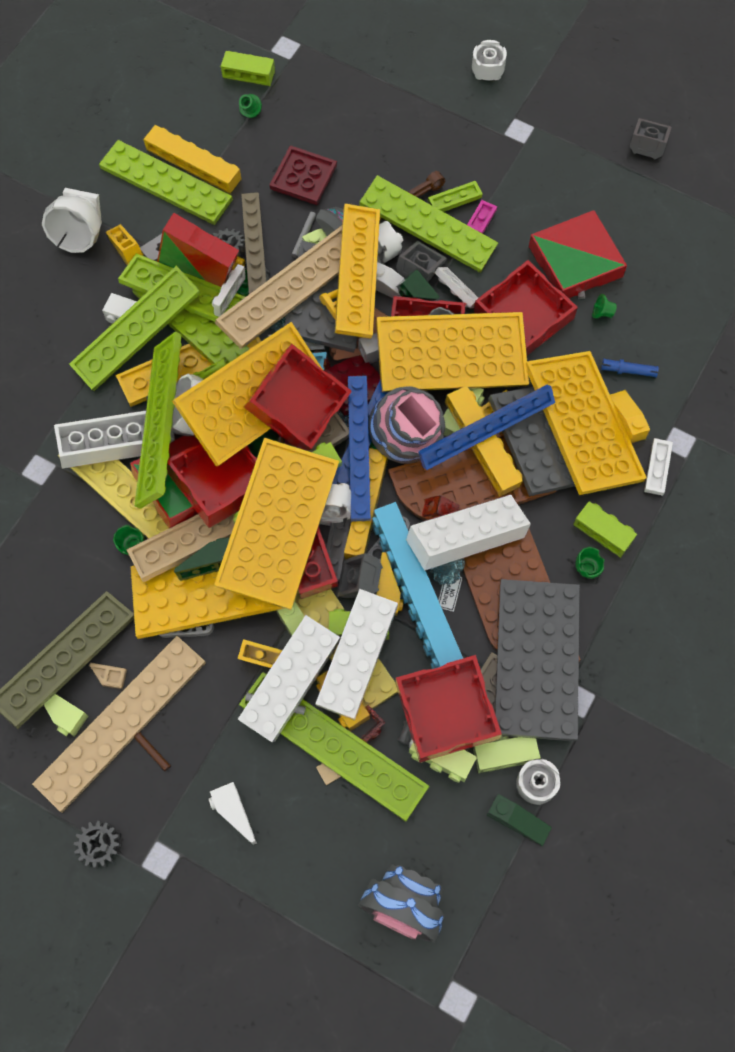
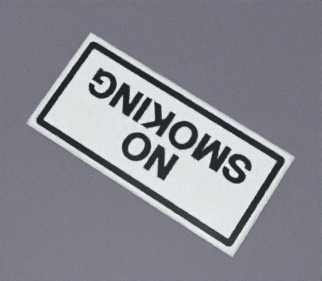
M445 574L438 600L442 609L454 612L462 577Z

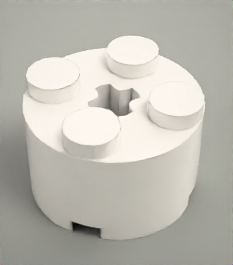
M485 40L474 48L472 70L476 79L499 80L505 70L507 52L505 47L500 46L499 42Z
M388 221L379 224L377 262L382 264L399 255L402 251L401 243L403 238L401 234L395 232Z
M345 483L332 484L321 519L325 522L340 523L343 522L344 518L348 520L351 517V490L349 485Z
M544 759L527 762L520 770L516 780V788L520 796L527 802L536 805L550 801L560 788V776L555 765ZM540 778L542 780L541 784L536 785L535 781Z

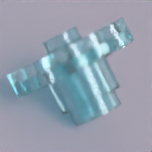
M461 558L431 568L430 572L434 574V580L440 585L455 584L460 579L459 572L464 569L465 562Z

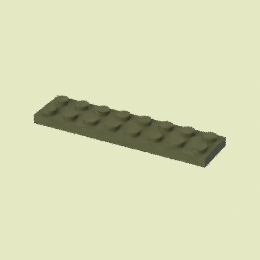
M106 591L0 689V714L16 729H19L134 619V613Z

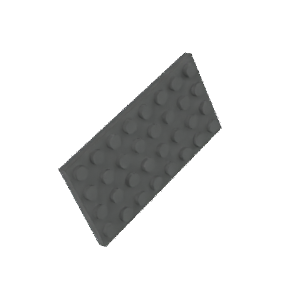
M500 580L495 715L502 733L501 736L577 742L580 585Z

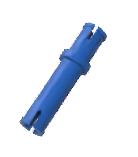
M603 358L602 363L608 365H602L601 370L616 371L618 374L623 372L657 378L658 373L650 371L658 372L659 370L658 366Z

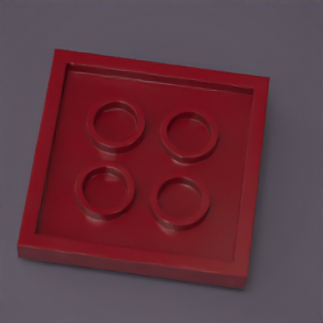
M290 145L269 185L270 189L318 205L337 167V161Z
M362 355L351 357L324 370L346 387H348V376H367L368 404L381 379V376L369 362L365 363ZM348 397L339 409L344 416L349 414Z

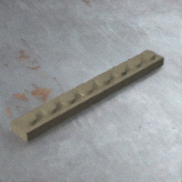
M259 192L242 194L249 294L267 282Z

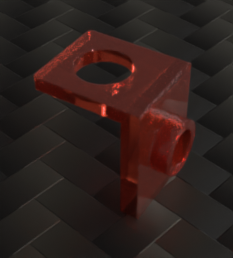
M442 495L426 498L422 516L426 517L435 514L444 516L457 512L459 505ZM434 502L433 508L428 511L429 505Z
M369 705L364 707L377 723L361 738L365 742L370 738L375 739L382 731L380 728L386 723Z

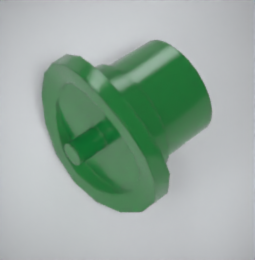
M245 94L239 99V109L245 117L253 118L261 112L262 103L255 94Z
M600 294L594 304L592 317L595 319L601 316L612 318L616 312V303L608 301L605 294Z

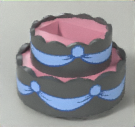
M406 386L393 389L374 405L369 415L368 430L373 444L382 455L392 461L409 464L420 461L418 451L443 438L445 420L440 404L431 394L416 387Z
M393 863L389 865L382 881L379 882L374 878L369 881L358 904L360 909L374 917V921L410 939L419 938L430 943H436L446 914L440 908H437L444 892L441 885L433 883L430 878L421 877L413 870H406L403 866H396Z

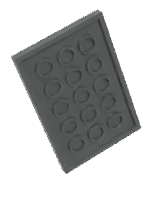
M301 240L298 258L316 244ZM337 275L286 315L284 326L292 322L306 342L354 353L357 337L335 333V319L319 298L323 293L328 294L338 289L339 275Z
M534 387L492 394L488 399L495 412L535 390ZM543 410L502 431L515 464L522 474V480L529 496L575 486Z

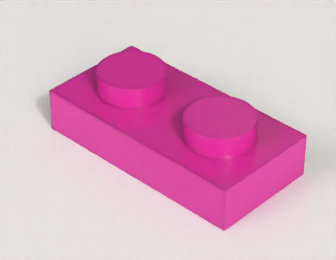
M481 200L467 225L483 234L495 215L497 206Z

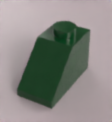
M417 269L396 286L402 297L419 298L427 301H435L440 297Z

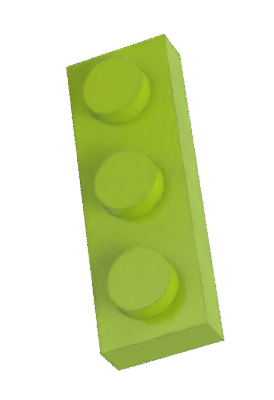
M473 181L428 197V203L444 212L481 199L483 194L477 182Z

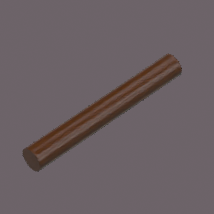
M140 732L134 736L136 741L164 771L171 767Z

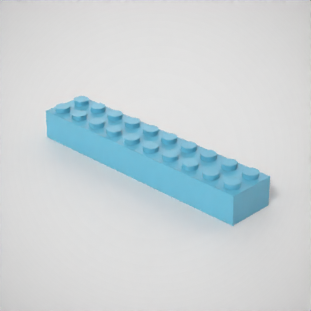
M396 502L375 509L374 517L372 518V528L375 535L379 534V544L382 552L387 551L386 554L391 568L394 570L397 585L401 586L403 602L408 603L410 609L408 610L409 616L412 621L415 620L416 633L419 639L423 638L424 652L427 657H431V668L435 669L449 662L463 659L427 573L406 541L409 531Z

